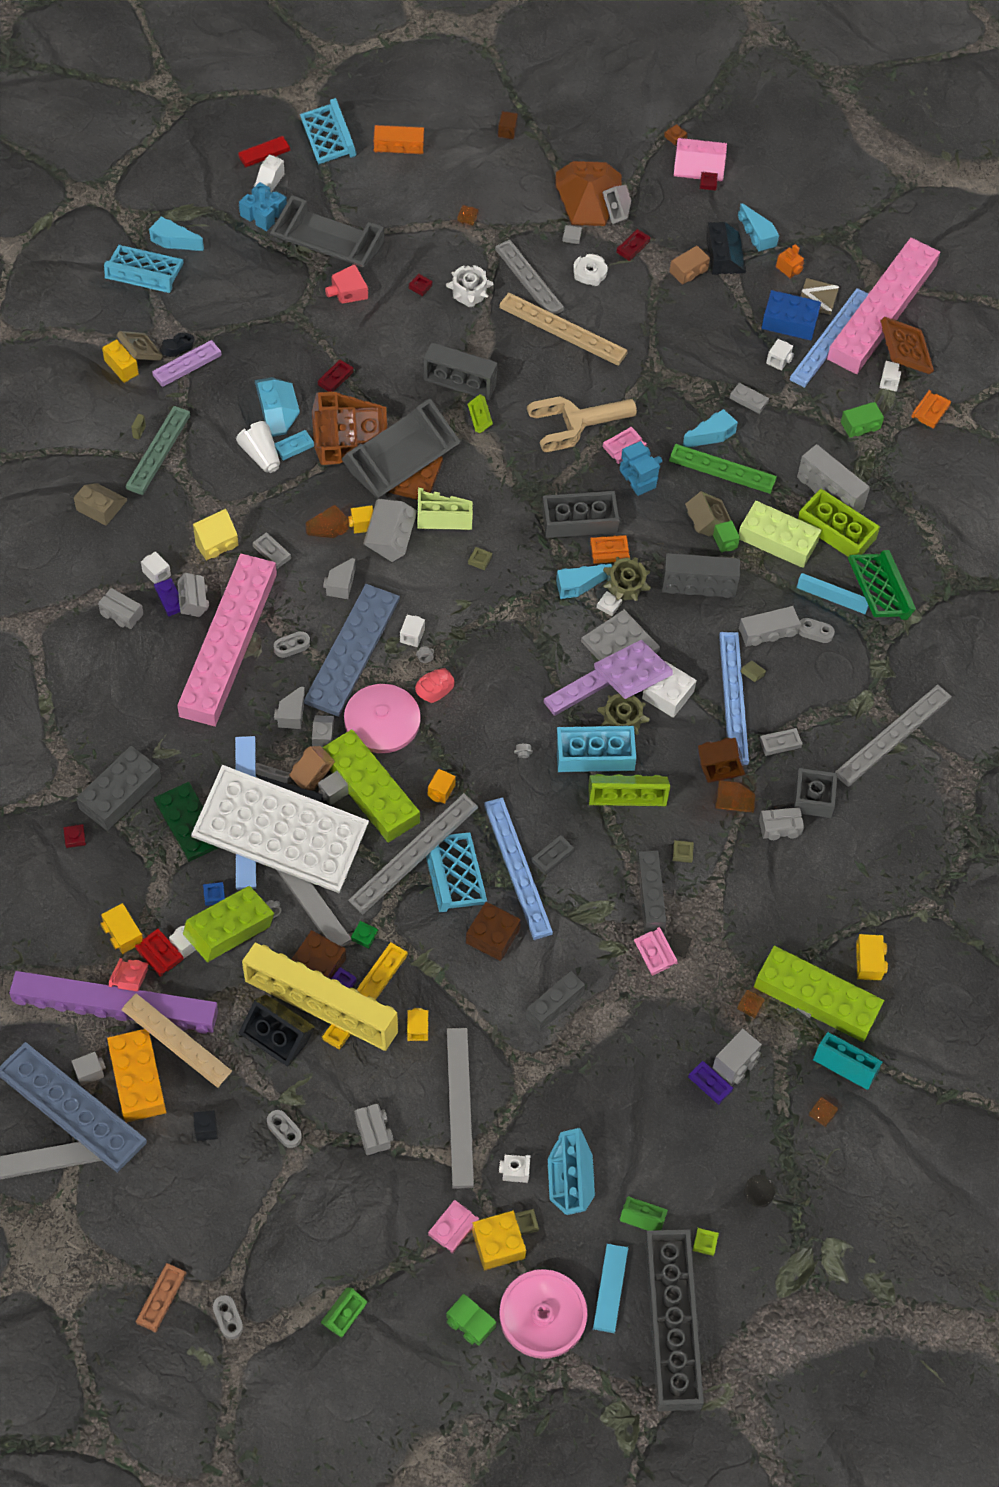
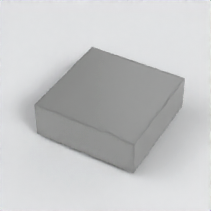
M565 225L563 242L579 244L582 228Z

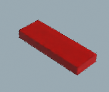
M281 136L238 152V157L244 166L248 167L264 161L268 155L275 157L290 151V146L284 137Z

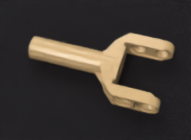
M559 396L532 402L527 406L529 416L534 418L563 413L568 431L547 435L540 441L542 450L544 452H551L574 447L586 426L636 416V405L633 399L580 410L571 401Z

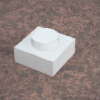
M606 591L597 603V608L613 616L622 604V599L618 601L615 595Z

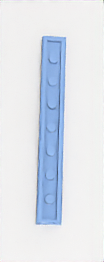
M856 288L790 376L792 382L804 388L827 359L831 344L868 296V293Z
M720 632L719 640L727 738L737 739L743 764L748 765L749 756L742 673L740 672L738 632Z
M255 736L235 737L236 770L256 777ZM236 854V889H244L249 885L252 889H256V861Z
M503 797L484 802V807L533 940L552 935V928Z

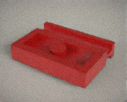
M156 929L144 938L140 944L135 945V949L160 977L163 973L184 960L183 955L159 929Z

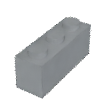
M791 606L741 618L739 631L746 647L751 645L757 646L763 642H773L780 638L795 636L799 632L801 623L794 607Z

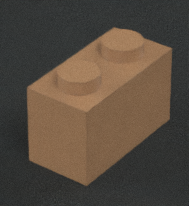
M695 246L671 261L670 273L683 285L708 270L710 257L698 246Z
M310 746L305 749L300 761L294 764L289 776L300 788L310 791L315 790L318 782L324 778L335 763V760L321 746Z

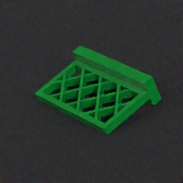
M883 550L881 554L850 555L848 560L874 618L900 616L901 620H908L916 610V607L890 550ZM870 560H875L876 565L871 563ZM856 561L863 563L865 566L861 567ZM866 567H869L870 569L875 571V574L873 575L872 573L867 571ZM862 574L870 578L871 581L868 582L867 580H865ZM877 574L881 575L883 580L878 578ZM873 581L882 586L881 590L872 584ZM884 588L889 591L890 595L883 592ZM869 589L878 594V596L875 597L870 594ZM879 597H883L884 599L889 601V603H884L879 599ZM891 603L895 605L897 610L890 607ZM876 604L879 605L880 607H882V608L885 609V610H884V611H878V609H877V607H876Z

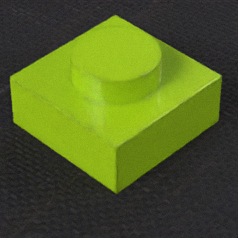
M698 1228L693 1251L714 1256L719 1233Z

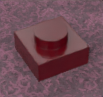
M701 172L700 189L716 190L718 173Z
M420 274L409 283V289L421 296L433 286V281Z
M83 824L63 827L66 848L86 845Z

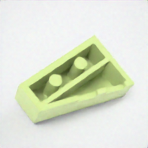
M418 487L417 529L472 530L473 501L450 496V498L440 496V493L435 491L434 494L424 492L423 488Z

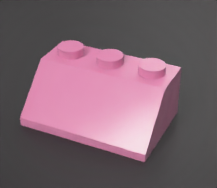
M678 138L674 176L701 179V172L718 173L717 181L722 182L727 143Z

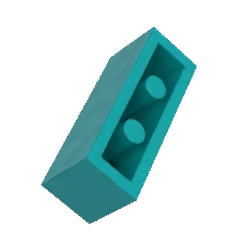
M829 1032L826 1033L820 1042L813 1059L815 1062L867 1090L875 1080L883 1062Z

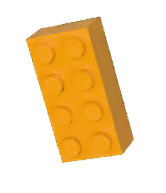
M146 1029L108 1037L107 1040L124 1121L127 1123L165 1114L166 1108L149 1032Z

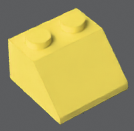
M226 509L193 524L196 546L206 561L216 558L221 553L232 550L239 545L238 535Z

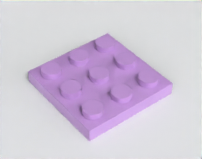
M642 640L594 663L595 670L624 699L673 675L672 668Z

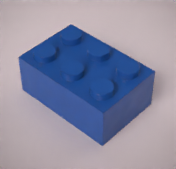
M771 290L762 329L812 341L821 302Z

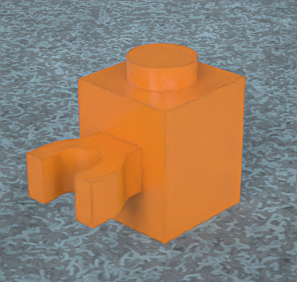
M795 244L792 246V249L789 247L778 255L776 268L790 279L800 274L803 270L804 258L798 254L800 248Z

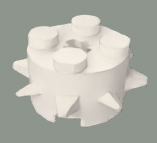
M474 265L473 268L462 266L455 272H452L453 281L446 284V287L453 289V298L468 307H473L485 297H488L486 290L493 286V282L486 278V271Z

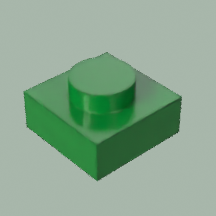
M360 921L351 936V941L369 949L378 933V929Z

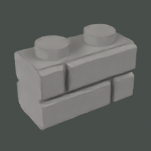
M184 573L177 581L181 614H191V616L200 617L209 607V601L206 600L207 585L204 582V576Z
M110 588L99 601L101 615L107 619L112 618L120 627L126 626L132 629L143 616L141 604L113 588Z
M800 808L761 811L759 822L763 839L777 840L780 837L786 836L788 838H797L799 835H802L804 824Z
M379 1104L355 1110V1119L366 1155L390 1149V1141H393L391 1129H386L384 1123L387 1122L385 1110H380Z

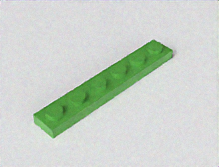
M675 444L669 459L670 462L771 494L777 476Z

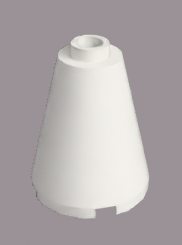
M265 421L253 423L250 425L251 429L248 431L243 429L237 435L236 441L265 472H275L279 468L280 460L269 425Z

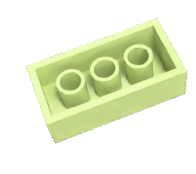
M755 501L740 526L739 540L804 568L819 541L821 529Z

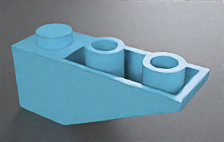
M741 204L738 218L744 224L745 231L750 235L752 244L756 246L758 252L777 247L779 234L773 223L746 205Z
M160 217L149 229L151 241L164 248L204 250L203 238L200 235L192 233L171 220Z
M724 409L718 413L716 412L707 421L701 422L695 429L689 430L684 435L683 446L688 448L723 442L736 433L738 422Z
M612 564L557 570L556 582L560 599L579 597L606 580L608 575L603 569L604 567H612Z

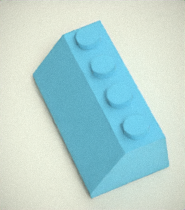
M634 726L557 727L558 772L635 771L636 747Z

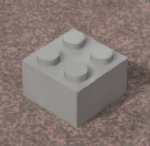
M742 1029L716 1056L712 1069L729 1085L733 1086L734 1083L738 1085L745 1077L744 1073L748 1069L751 1071L757 1065V1059L761 1055L759 1051L762 1044Z

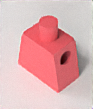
M355 264L333 274L332 286L325 288L327 297L337 295L340 303L368 299V287Z

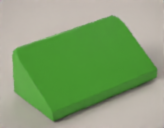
M627 1196L620 1221L648 1231L662 1230L668 1210Z
M346 1288L321 1323L338 1336L343 1337L365 1307L367 1301L353 1288Z

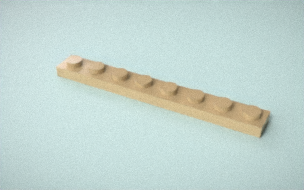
M508 293L500 303L501 309L618 366L627 355V349L511 293Z

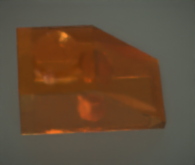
M336 505L306 522V533L308 536L335 538L348 530V518Z
M719 780L715 808L754 813L755 793L738 782Z

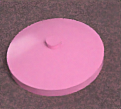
M375 684L359 690L350 698L344 712V725L346 732L353 729L371 752L391 753L404 748L415 738L420 727V710L415 699L404 689L390 684Z
M533 1270L522 1274L508 1286L500 1304V1324L504 1335L518 1351L531 1357L553 1358L560 1356L577 1344L585 1330L587 1322L585 1298L581 1290L571 1279L556 1271Z

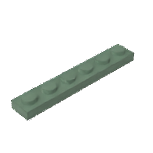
M173 406L127 482V490L140 495L145 493L188 421L190 411Z

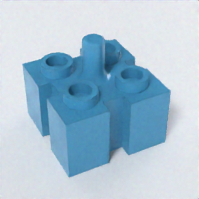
M259 182L252 189V195L247 194L239 201L240 216L250 222L255 220L257 226L267 231L275 223V217L279 218L287 204L286 196L277 191L271 192L270 187Z
M641 441L622 449L621 458L623 461L620 463V472L626 480L630 481L631 487L637 496L656 488L660 469L659 463L662 462L660 456L650 457L649 448L644 446Z

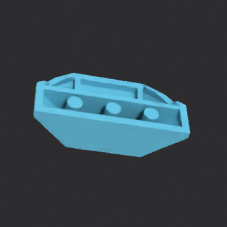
M273 377L255 380L264 421L269 425L272 437L287 434L290 426L300 413L293 384Z
M576 1128L560 1132L559 1140L554 1145L548 1158L550 1201L566 1215L586 1211L595 1196L593 1155L582 1130Z

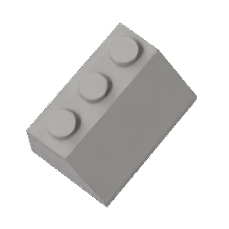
M376 500L363 544L391 562L402 557L407 549L417 510L402 501Z

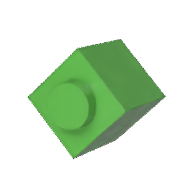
M732 520L715 525L713 537L720 552L732 551L738 548L740 537Z

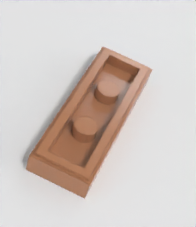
M166 1263L136 1320V1324L157 1332L186 1276V1271Z

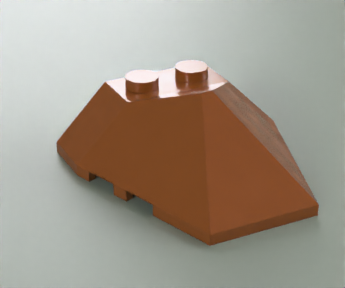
M573 161L556 172V189L560 193L561 201L565 205V210L571 224L605 226L610 215L603 191L615 186H622V175L606 162Z
M337 392L316 393L312 409L314 448L321 465L343 463L342 458L349 451L360 444L363 445L387 429L386 407Z

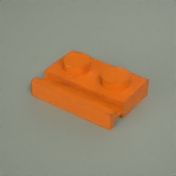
M929 390L911 417L918 418V421L934 429L949 408L951 401L938 394L934 395Z
M627 535L590 538L593 564L616 562V557L620 559L630 558Z

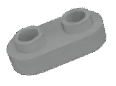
M810 618L800 620L801 625L798 633L802 637L822 643H828L833 639L835 631L831 625Z
M300 631L279 638L274 643V652L278 657L285 658L305 651L310 646V637L307 633Z
M281 1110L272 1111L267 1117V1126L284 1146L288 1148L298 1146L302 1139L300 1129L285 1112ZM275 1121L282 1122L280 1125L274 1124ZM291 1135L295 1137L294 1140H288L287 1138Z
M223 1295L218 1297L213 1303V1311L220 1330L225 1338L236 1339L243 1332V1324L236 1305L229 1296ZM222 1306H228V1310L222 1312L220 1309ZM230 1326H235L236 1330L230 1332L228 1328Z

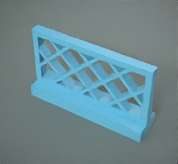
M336 98L331 99V104L300 114L318 164L347 154L350 155V158L357 156ZM330 111L328 117L322 116L324 112ZM309 117H314V120L312 122L306 121L305 119ZM319 119L324 121L322 126L316 124ZM328 123L334 124L332 129L326 127ZM313 128L319 129L316 134L311 133ZM323 131L329 132L326 137L320 136ZM333 134L338 135L336 140L330 139ZM317 139L323 141L320 146L315 144ZM327 142L333 144L331 149L325 147ZM337 146L344 148V150L335 151ZM322 151L327 152L326 156L319 158Z
M118 245L110 261H106L104 264L105 278L170 293L172 283L183 265V259ZM120 252H125L128 254L121 256ZM143 256L144 258L137 260L136 257ZM131 258H132V260H133L132 262H128V263L125 262V260H128V259H131ZM153 260H160V262H157V263H153L152 261H153ZM146 262H148V263L150 264V265H147V266H144V267H142V265H141V264L146 263ZM173 263V264H177V265L172 266V267H169L168 264ZM165 266V269L158 270L157 268Z
M470 832L450 834L443 840L450 845L446 851L438 845L426 856L439 913L447 912L448 908L484 905L487 902ZM466 839L468 846L464 849L456 844V842ZM452 847L461 852L458 859L449 854ZM464 855L472 860L470 866L460 861ZM445 857L454 862L451 868L443 864L442 860ZM456 865L466 870L462 876L453 871ZM468 872L476 877L474 883L464 878ZM449 874L458 879L455 885L447 881ZM460 882L470 887L467 893L457 888ZM472 889L480 894L481 899H473L469 896ZM456 892L463 898L461 901L452 902L451 894Z

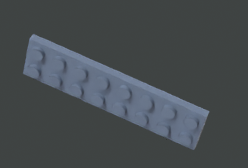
M365 584L307 693L304 704L335 716H340L400 600V596Z
M26 1042L0 1066V1078L117 1173L147 1143V1140Z

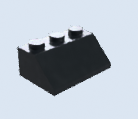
M708 222L706 239L712 275L745 273L740 233L726 222Z
M265 994L254 1000L238 1034L288 1067L307 1044L315 1026Z

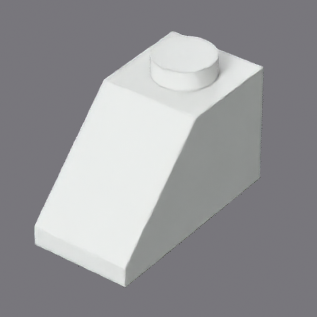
M268 155L260 167L255 186L261 182L270 187L272 192L284 176V160Z

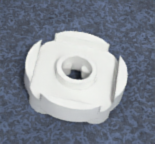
M586 254V257L583 258L580 256L574 263V278L582 283L598 286L607 275V264L604 263L602 257L595 254Z

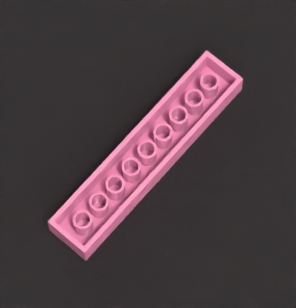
M910 238L833 341L827 360L858 374L885 337L880 320L883 317H887L897 321L937 266L940 251Z
M240 553L177 705L179 717L216 727L276 578V562Z

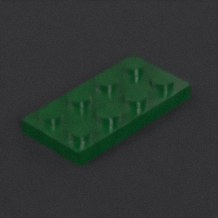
M189 781L154 797L156 806L188 862L219 848L191 836L203 806Z

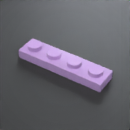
M210 340L152 371L153 376L164 387L222 356L221 350Z
M594 670L544 698V704L556 716L610 684Z

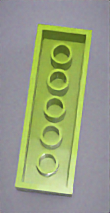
M353 729L322 747L335 760V763L329 769L330 772L333 774L338 771L347 782L351 798L388 843L420 823V811Z
M773 946L754 985V988L795 1009L799 1008L811 1014V1017L863 1043L884 1002L883 999L776 946Z

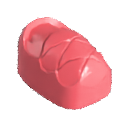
M446 668L434 670L425 674L417 681L415 685L416 693L425 701L434 703L446 696L454 688V677Z

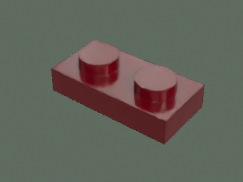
M637 229L617 248L616 253L630 261L650 242V237Z
M340 359L318 380V385L328 392H334L354 372V368Z

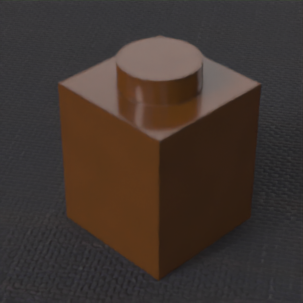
M502 111L498 126V137L514 139L518 123L517 113Z

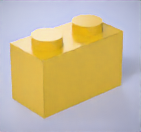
M117 339L102 347L104 361L124 383L139 375L137 361Z
M123 903L101 914L103 922L100 924L106 934L110 933L112 937L110 941L115 949L119 948L122 954L135 948L136 944L142 942V934Z
M859 934L856 941L857 979L882 980L884 973H887L888 962L884 961V955L887 953V943H884L883 935Z

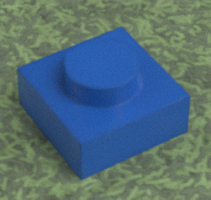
M223 882L203 885L205 906L215 905L225 899Z

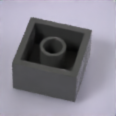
M799 768L795 779L793 808L799 807L801 814L831 818L835 808L837 773Z

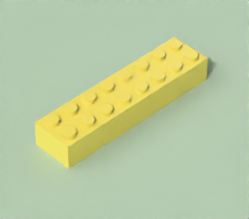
M254 943L242 960L245 982L333 1024L384 1051L388 1049L398 1033L397 1012L394 1008L388 1005L384 1006L374 998L360 994L354 988L349 989L338 980H331L321 972L307 968L301 962L296 963L286 955L272 951L266 945Z

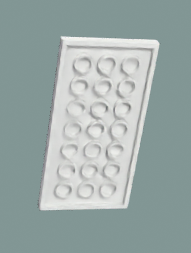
M222 765L191 836L340 893L369 821Z

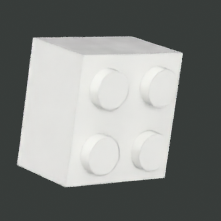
M664 661L672 668L673 675L644 689L642 699L674 718L694 693L696 680Z

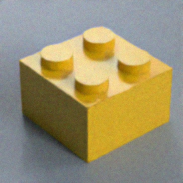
M514 1211L472 1222V1233L484 1270L525 1259L526 1248Z

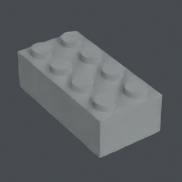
M817 444L802 455L797 478L802 483L810 487L815 494L820 488L858 513L864 509L870 489L866 483Z

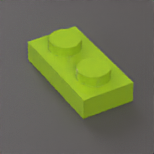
M479 394L468 403V408L475 431L482 433L493 423L485 396Z

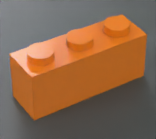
M375 125L374 152L423 154L424 128Z

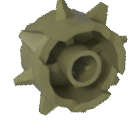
M616 557V562L612 567H604L603 569L608 575L607 583L603 587L608 588L618 601L620 599H634L638 601V596L642 590H650L651 588L645 582L650 570H645L644 566L640 562L638 563V558L636 557L630 560L631 558L620 559Z
M620 694L608 695L607 705L599 707L597 710L604 715V722L601 726H634V734L638 735L641 723L649 722V718L643 714L645 702L641 703L633 695L626 699Z

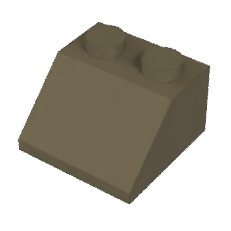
M98 483L84 485L74 497L76 511L106 526L127 501V498Z
M702 491L685 504L688 509L687 513L693 520L694 528L699 534L712 536L715 525L731 521L722 500Z

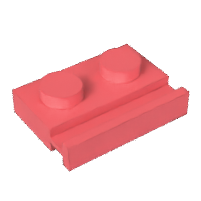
M120 958L109 979V987L116 985L119 989L138 992L148 971L149 963L141 962L140 960L124 962Z

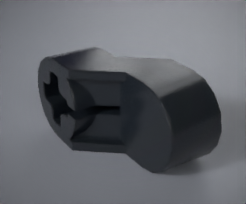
M178 333L172 339L163 340L160 352L167 357H176L182 351L192 349L195 337L189 333Z

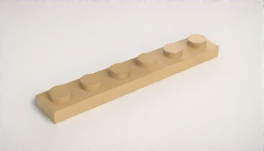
M137 993L123 1006V1012L217 1088L231 1074V1069Z

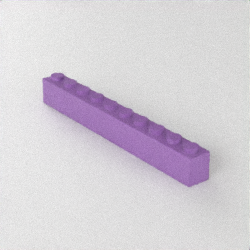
M15 971L9 993L12 1001L18 1005L32 1004L38 1008L51 1007L62 1012L70 1010L81 1015L89 1013L100 1018L108 1016L114 1017L119 1021L133 1020L122 1011V1008L137 993L181 1030L191 1029L202 1034L207 1032L213 1033L218 1014L217 1002L141 990L137 992L119 989L116 986L109 987V985Z

